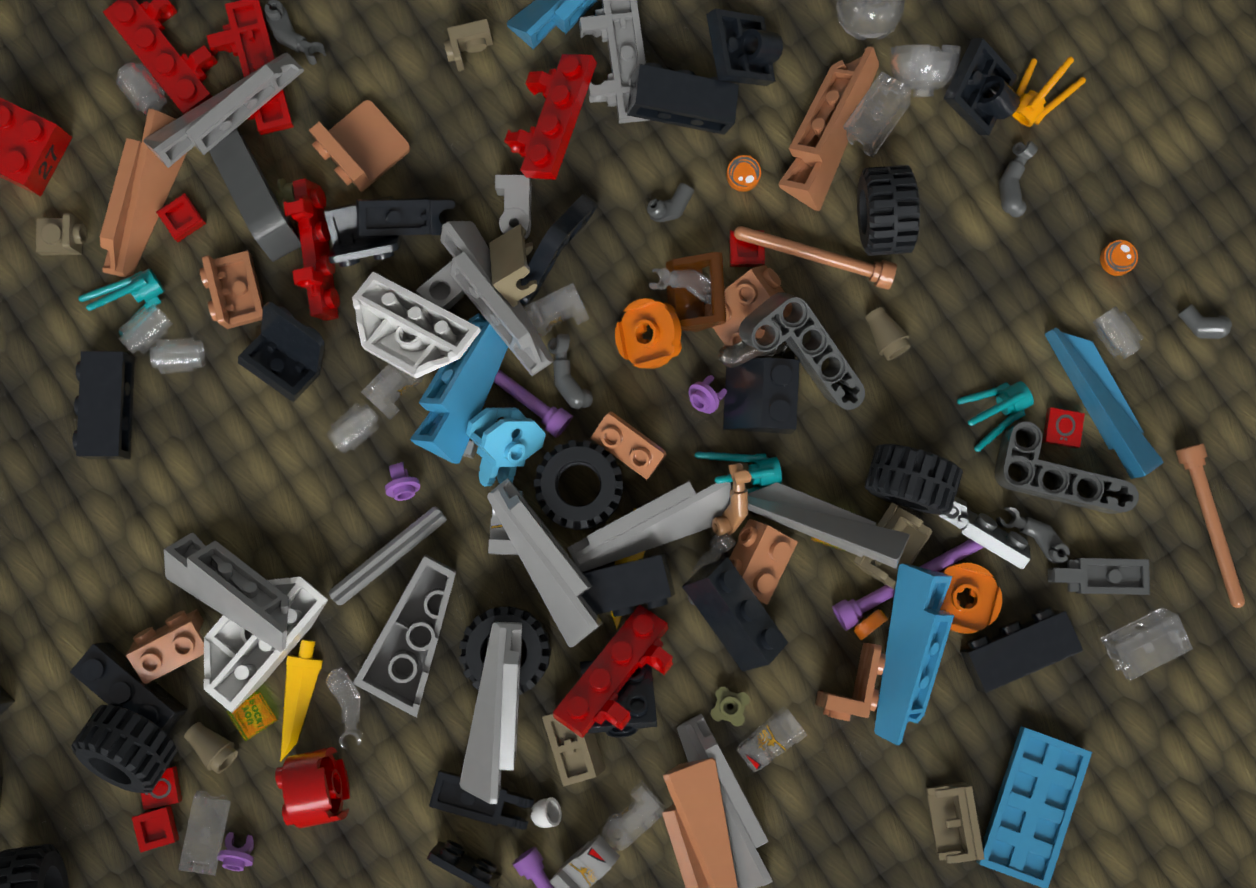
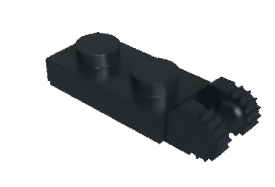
M443 770L438 771L429 807L495 826L502 824L517 829H527L528 820L517 815L503 814L502 810L504 802L523 808H532L534 804L533 798L515 792H508L507 788L501 787L498 804H489L460 787L461 775Z

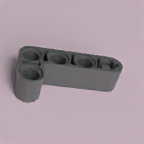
M236 128L209 152L249 231L271 261L275 262L300 248V237L280 208L252 151L238 128Z
M778 292L741 322L739 327L741 340L759 351L770 352L786 341L828 401L847 410L855 409L863 402L865 397L863 384L803 299L785 292ZM791 303L792 311L788 317L784 318V308L787 304ZM764 325V336L756 341V331ZM810 330V340L803 345V336ZM829 357L828 367L821 371L823 361ZM836 382H840V383L844 384L843 387H841L840 385L836 384Z
M1024 421L1004 431L995 467V479L1001 487L1107 514L1127 512L1137 505L1139 493L1137 488L1128 481L1038 460L1042 444V433L1036 424ZM1018 430L1023 431L1028 437V444L1025 448L1019 446L1016 442L1015 435ZM1010 464H1015L1020 468L1021 477L1018 482L1009 477L1008 468ZM1045 472L1050 473L1054 477L1055 485L1052 490L1047 489L1042 482ZM1080 480L1084 481L1089 488L1086 498L1078 494L1077 484ZM1116 492V496L1121 497V503H1118L1116 498L1102 497L1103 493Z

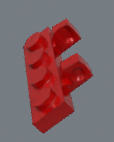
M117 0L105 9L103 14L183 115L212 98L213 96L202 82L207 78L205 72L218 63L216 58L205 45L191 53L189 58L185 53L180 56L162 33L165 29L162 24L178 13L169 0H153L150 3L145 1L141 5L136 0Z
M239 0L225 4L229 24L222 26L224 30L222 32L206 35L210 51L214 56L220 51H226L228 53L233 52L235 57H239L244 77L275 59L260 0ZM284 88L248 118V120L255 119L260 135L294 127Z
M562 54L557 70L550 69L549 73L544 71L529 72L525 82L526 86L533 95L543 93L546 99L536 127L531 126L529 132L522 129L517 132L508 130L504 142L511 148L512 153H519L524 158L520 171L526 178L556 180L597 65L592 55Z
M306 178L293 181L295 201L283 202L285 216L291 215L292 219L298 221L304 268L292 271L294 285L307 289L310 316L325 321L338 319L340 298L334 286L333 274L335 273V263L331 264L328 258L330 253L328 241L331 236L324 214L326 196L320 185Z
M639 605L553 711V717L581 738L585 736L595 722L602 725L605 720L622 731L631 720V715L628 710L616 702L618 692L638 667L643 668L646 663L663 675L673 665V656L662 649L664 644L660 640L668 630V623Z

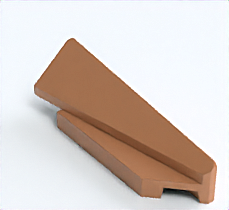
M873 47L865 48L862 57L848 64L841 60L831 65L789 147L792 156L797 158L778 185L782 190L813 210H821L879 68V61Z
M148 109L142 142L126 138L100 234V246L108 250L102 268L103 272L124 278L133 276L159 218L156 211L164 206L186 157V154L168 168L143 142L146 137L176 120V118L154 109Z
M706 758L681 763L663 775L674 804L663 811L662 815L685 887L738 888L716 761L714 758Z

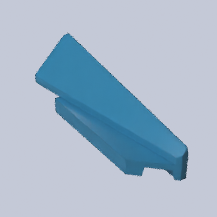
M535 0L507 21V27L534 49L555 26L567 34L580 20L579 18L583 17L598 0Z
M480 313L470 318L468 322L479 327L481 332L460 359L439 368L420 399L419 404L430 412L410 439L414 444L454 464L460 463L470 438L466 435L468 422L482 411L508 349L505 342Z
M1058 328L1045 333L1044 335L1108 449L1115 450L1129 477L1134 479L1146 476L1163 464L1162 458L1143 436L1142 433L1144 432L1093 341L1063 333Z
M900 564L898 567L885 654L886 660L882 674L874 728L876 735L895 745H900L903 742L902 739L907 723L909 721L918 723L925 715L954 618L953 614L940 610L953 576L909 564Z

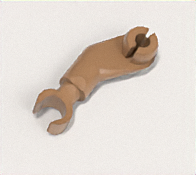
M741 463L728 466L733 480V488L730 490L731 504L723 512L722 516L715 517L712 520V528L717 536H722L726 533L728 535L733 534L748 515V489L745 488V483H749L752 476L749 471L743 470Z

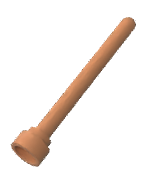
M738 226L734 230V236L738 240L869 277V281L875 282L874 286L886 290L890 289L896 274L897 263L890 261H875L872 264L743 226Z
M1200 443L1175 450L1179 464H1183L1185 470L1189 469L1230 604L1235 608H1241L1245 604L1244 595L1203 465H1206L1205 458L1208 457L1205 445Z

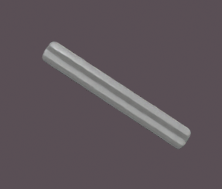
M432 507L331 588L328 592L331 599L337 605L346 603L444 524L447 520L446 516L438 507Z

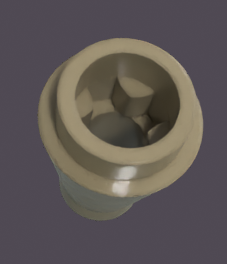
M883 307L873 310L865 317L879 355H884L887 361L897 358L911 347L908 342L909 335L885 312Z
M201 722L192 725L185 733L184 738L191 744L208 771L214 770L217 774L223 772L234 762L238 755L233 742L208 729Z

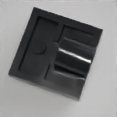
M714 9L706 14L718 80L768 86L776 82L773 63L782 55L783 40L778 33L766 30L763 16L722 9Z
M972 38L943 99L978 135H990L997 119H1005L1011 116L1019 107L1020 97L1012 89L1018 76L984 38Z
M594 660L580 662L581 677ZM646 663L643 668L638 667L617 694L618 699L616 702L628 710L631 715V720L621 731L605 720L602 725L595 722L586 734L606 732L610 737L619 738L634 735L640 728L657 727L652 667Z

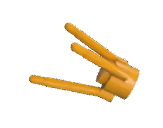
M1072 56L1068 57L1039 93L1030 90L1026 94L1024 92L1037 64V59L1032 58L1016 91V94L1020 97V104L1012 114V117L1027 127H1031L1034 123L1038 125L1050 111L1086 82L1085 77L1078 79L1044 107L1046 103L1044 97L1074 62V58Z

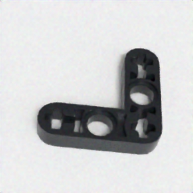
M582 194L550 227L528 265L530 273L520 280L522 286L527 285L529 281H537L535 291L519 300L523 306L528 307L540 291L561 251L587 224L599 203L586 194Z

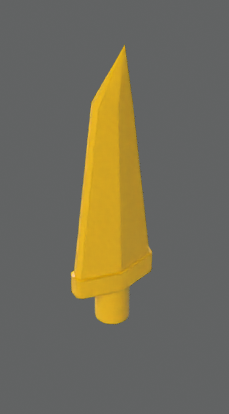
M301 639L299 655H287L280 762L298 743L317 678L322 669L323 660L313 658L315 641Z

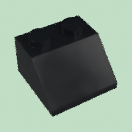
M754 358L727 361L725 378L727 393L724 397L723 430L792 434L797 426L800 360Z

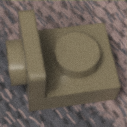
M487 19L447 28L450 40L444 41L448 61H455L458 71L465 70L461 52L476 53L483 51L489 45H493Z
M63 213V218L36 220V253L40 255H82V244H85L87 239L86 227L82 220L71 213Z

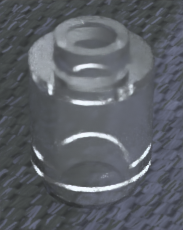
M131 62L119 69L116 85L137 111H142L147 116L148 109L159 111L166 104L167 99L164 96V89L143 63L135 64Z
M152 304L148 309L143 307L119 328L123 333L119 340L133 354L138 350L145 354L169 333L167 329L173 323L155 304Z
M1117 306L1092 322L1097 328L1095 333L1113 357L1120 354L1123 359H1126L1142 348L1139 341L1144 338L1126 312L1123 311L1121 313Z
M192 337L157 340L156 347H151L150 349L152 367L158 368L160 374L196 372L197 368H204L205 351L202 340L194 341Z
M355 403L331 424V429L326 434L332 443L341 452L346 454L350 449L353 451L379 429L376 422L380 418L368 404L365 403L361 407L358 403Z

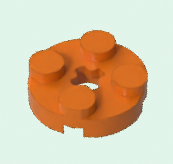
M644 298L633 301L624 309L623 312L626 313L622 321L617 322L615 328V342L620 355L625 360H629L634 364L633 366L638 368L655 369L667 364L672 357L678 356L682 349L681 324L671 304ZM647 325L653 329L651 341L643 339V333L647 332Z
M958 563L940 572L953 576L940 609L954 615L950 628L951 631L972 634L984 629L997 619L1002 607V592L989 570L973 563ZM964 588L970 589L969 595L974 597L973 604L967 603L965 608H962L960 601L957 599V594L962 593Z

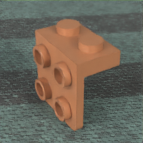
M370 100L363 101L329 131L320 121L309 129L316 140L311 144L325 161L330 157L337 165L334 171L347 186L353 183L361 193L410 152V145Z
M766 265L750 269L725 289L726 323L714 326L713 329L735 360L749 359L759 351L741 340L739 335L741 322L772 295L784 292L780 286L781 280L774 270L767 268ZM711 301L704 305L705 316L712 315ZM791 303L787 304L784 308V318L788 317L792 311ZM764 325L756 331V341L764 336Z
M863 643L852 698L822 691L817 692L815 705L824 708V715L850 721L851 715L869 718L870 711L876 710L879 690L874 689L877 675H882L886 660V655L881 653V645Z

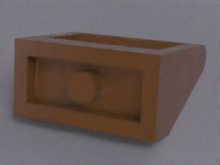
M722 252L688 256L666 262L668 304H671L680 320L681 331L699 332L726 323ZM709 266L712 305V315L705 316L702 268Z

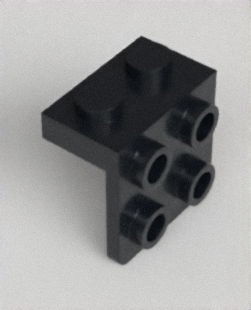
M388 196V197H383V198H379V199H394V198H393V196ZM356 203L325 209L324 214L333 244L328 255L331 264L339 263L340 267L352 266L359 263L360 258L373 256L375 260L386 259L394 256V251L400 248L403 235H357Z
M268 302L263 306L261 334L238 356V364L294 403L320 376L325 342L316 329L303 325L286 308Z
M447 840L446 843L439 841L429 852L427 860L477 888H495L502 875L496 871L497 866L482 857H478L475 860L464 854L466 849L451 840Z

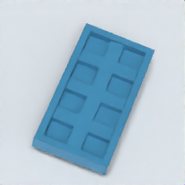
M1021 726L982 842L985 859L976 860L979 865L1041 888H1048L1092 752Z

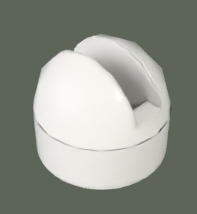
M549 797L534 803L531 819L535 825L541 828L559 825L562 813L561 807L555 798Z

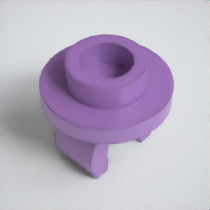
M712 375L707 376L703 382H695L688 391L692 406L696 410L711 414L718 409L719 402L727 393L725 388L719 393H715L709 386L714 380Z
M403 462L389 466L392 481L385 486L386 495L398 501L412 498L415 492L420 489L419 480L415 477H409L407 469H404Z
M229 832L225 838L227 850L218 851L217 859L223 862L222 867L225 869L243 871L245 866H251L254 862V857L249 855L254 848L253 837L248 835L246 844L241 848H235L233 846L235 840L234 833Z

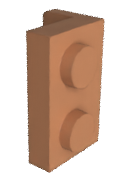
M247 250L213 259L209 255L202 257L204 268H200V276L205 288L210 290L212 301H208V309L213 321H217L226 329L262 320L264 303L251 253Z
M611 411L605 415L591 436L593 441L604 447L605 450L646 480L667 455L664 449Z
M749 519L745 527L740 531L738 542L729 559L757 599L768 605L798 542L769 525Z
M197 609L188 614L185 611H180L165 621L167 625L157 630L149 627L133 637L134 642L128 650L126 657L144 684L204 654V639L199 632L204 620Z

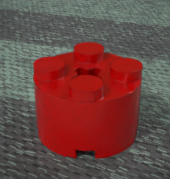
M334 747L288 756L283 766L276 768L275 780L278 788L282 789L285 804L282 807V816L287 826L294 824L297 828L301 829L344 820L347 817L349 809L343 810V800L350 799L349 780L343 760H335L332 755L338 752Z

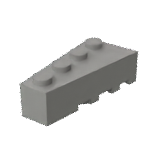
M427 554L424 555L355 678L354 685L417 718L456 570Z

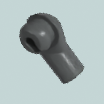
M679 183L672 199L664 201L651 200L647 205V212L650 218L660 223L678 219L682 216L694 193V189L684 183Z
M1190 304L1177 314L1194 335L1200 339H1221L1230 333L1232 322L1227 316L1203 317L1193 304Z

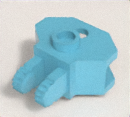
M485 408L468 422L466 435L478 446L476 453L482 457L478 475L482 486H493L496 477L500 484L507 478L513 483L517 467L524 466L525 460L543 447L546 436L545 432L534 420L526 418L517 408ZM504 417V419H500L498 422H496L498 418Z

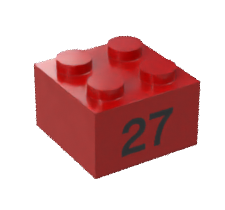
M0 98V177L41 197L73 137L57 124Z

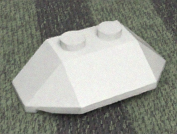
M375 272L370 274L352 297L363 349L414 378H419L460 359L481 332L480 328Z
M302 577L267 580L289 597L286 648L280 652L224 615L204 637V690L231 713L269 678L309 631L327 603L328 599Z

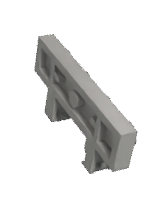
M602 0L603 9L595 10V16L579 18L581 38L585 35H593L596 38L601 36L602 42L607 41L612 72L607 75L608 81H603L601 85H593L590 82L588 87L590 103L607 101L608 107L616 106L619 124L648 121L647 119L627 116L631 76L639 64H646L637 0Z

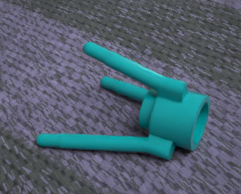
M148 268L145 271L141 270L131 277L80 295L78 300L84 302L105 295L86 306L88 311L108 304L129 293L132 294L138 303L145 300L146 303L119 330V334L124 336L151 308L161 303L158 295L165 292L153 271Z
M1018 381L1010 386L1005 382L996 388L957 399L958 404H964L999 395L996 397V405L968 420V425L970 426L1000 411L1005 415L1010 414L974 447L976 452L981 451L1014 421L1025 416L1024 410L1034 404L1033 395L1025 383Z
M716 452L695 453L697 459L754 463L749 465V473L752 476V485L758 484V486L748 489V494L777 482L782 483L781 467L777 457L767 458L765 453L757 455ZM731 474L715 478V483L717 484L733 482Z

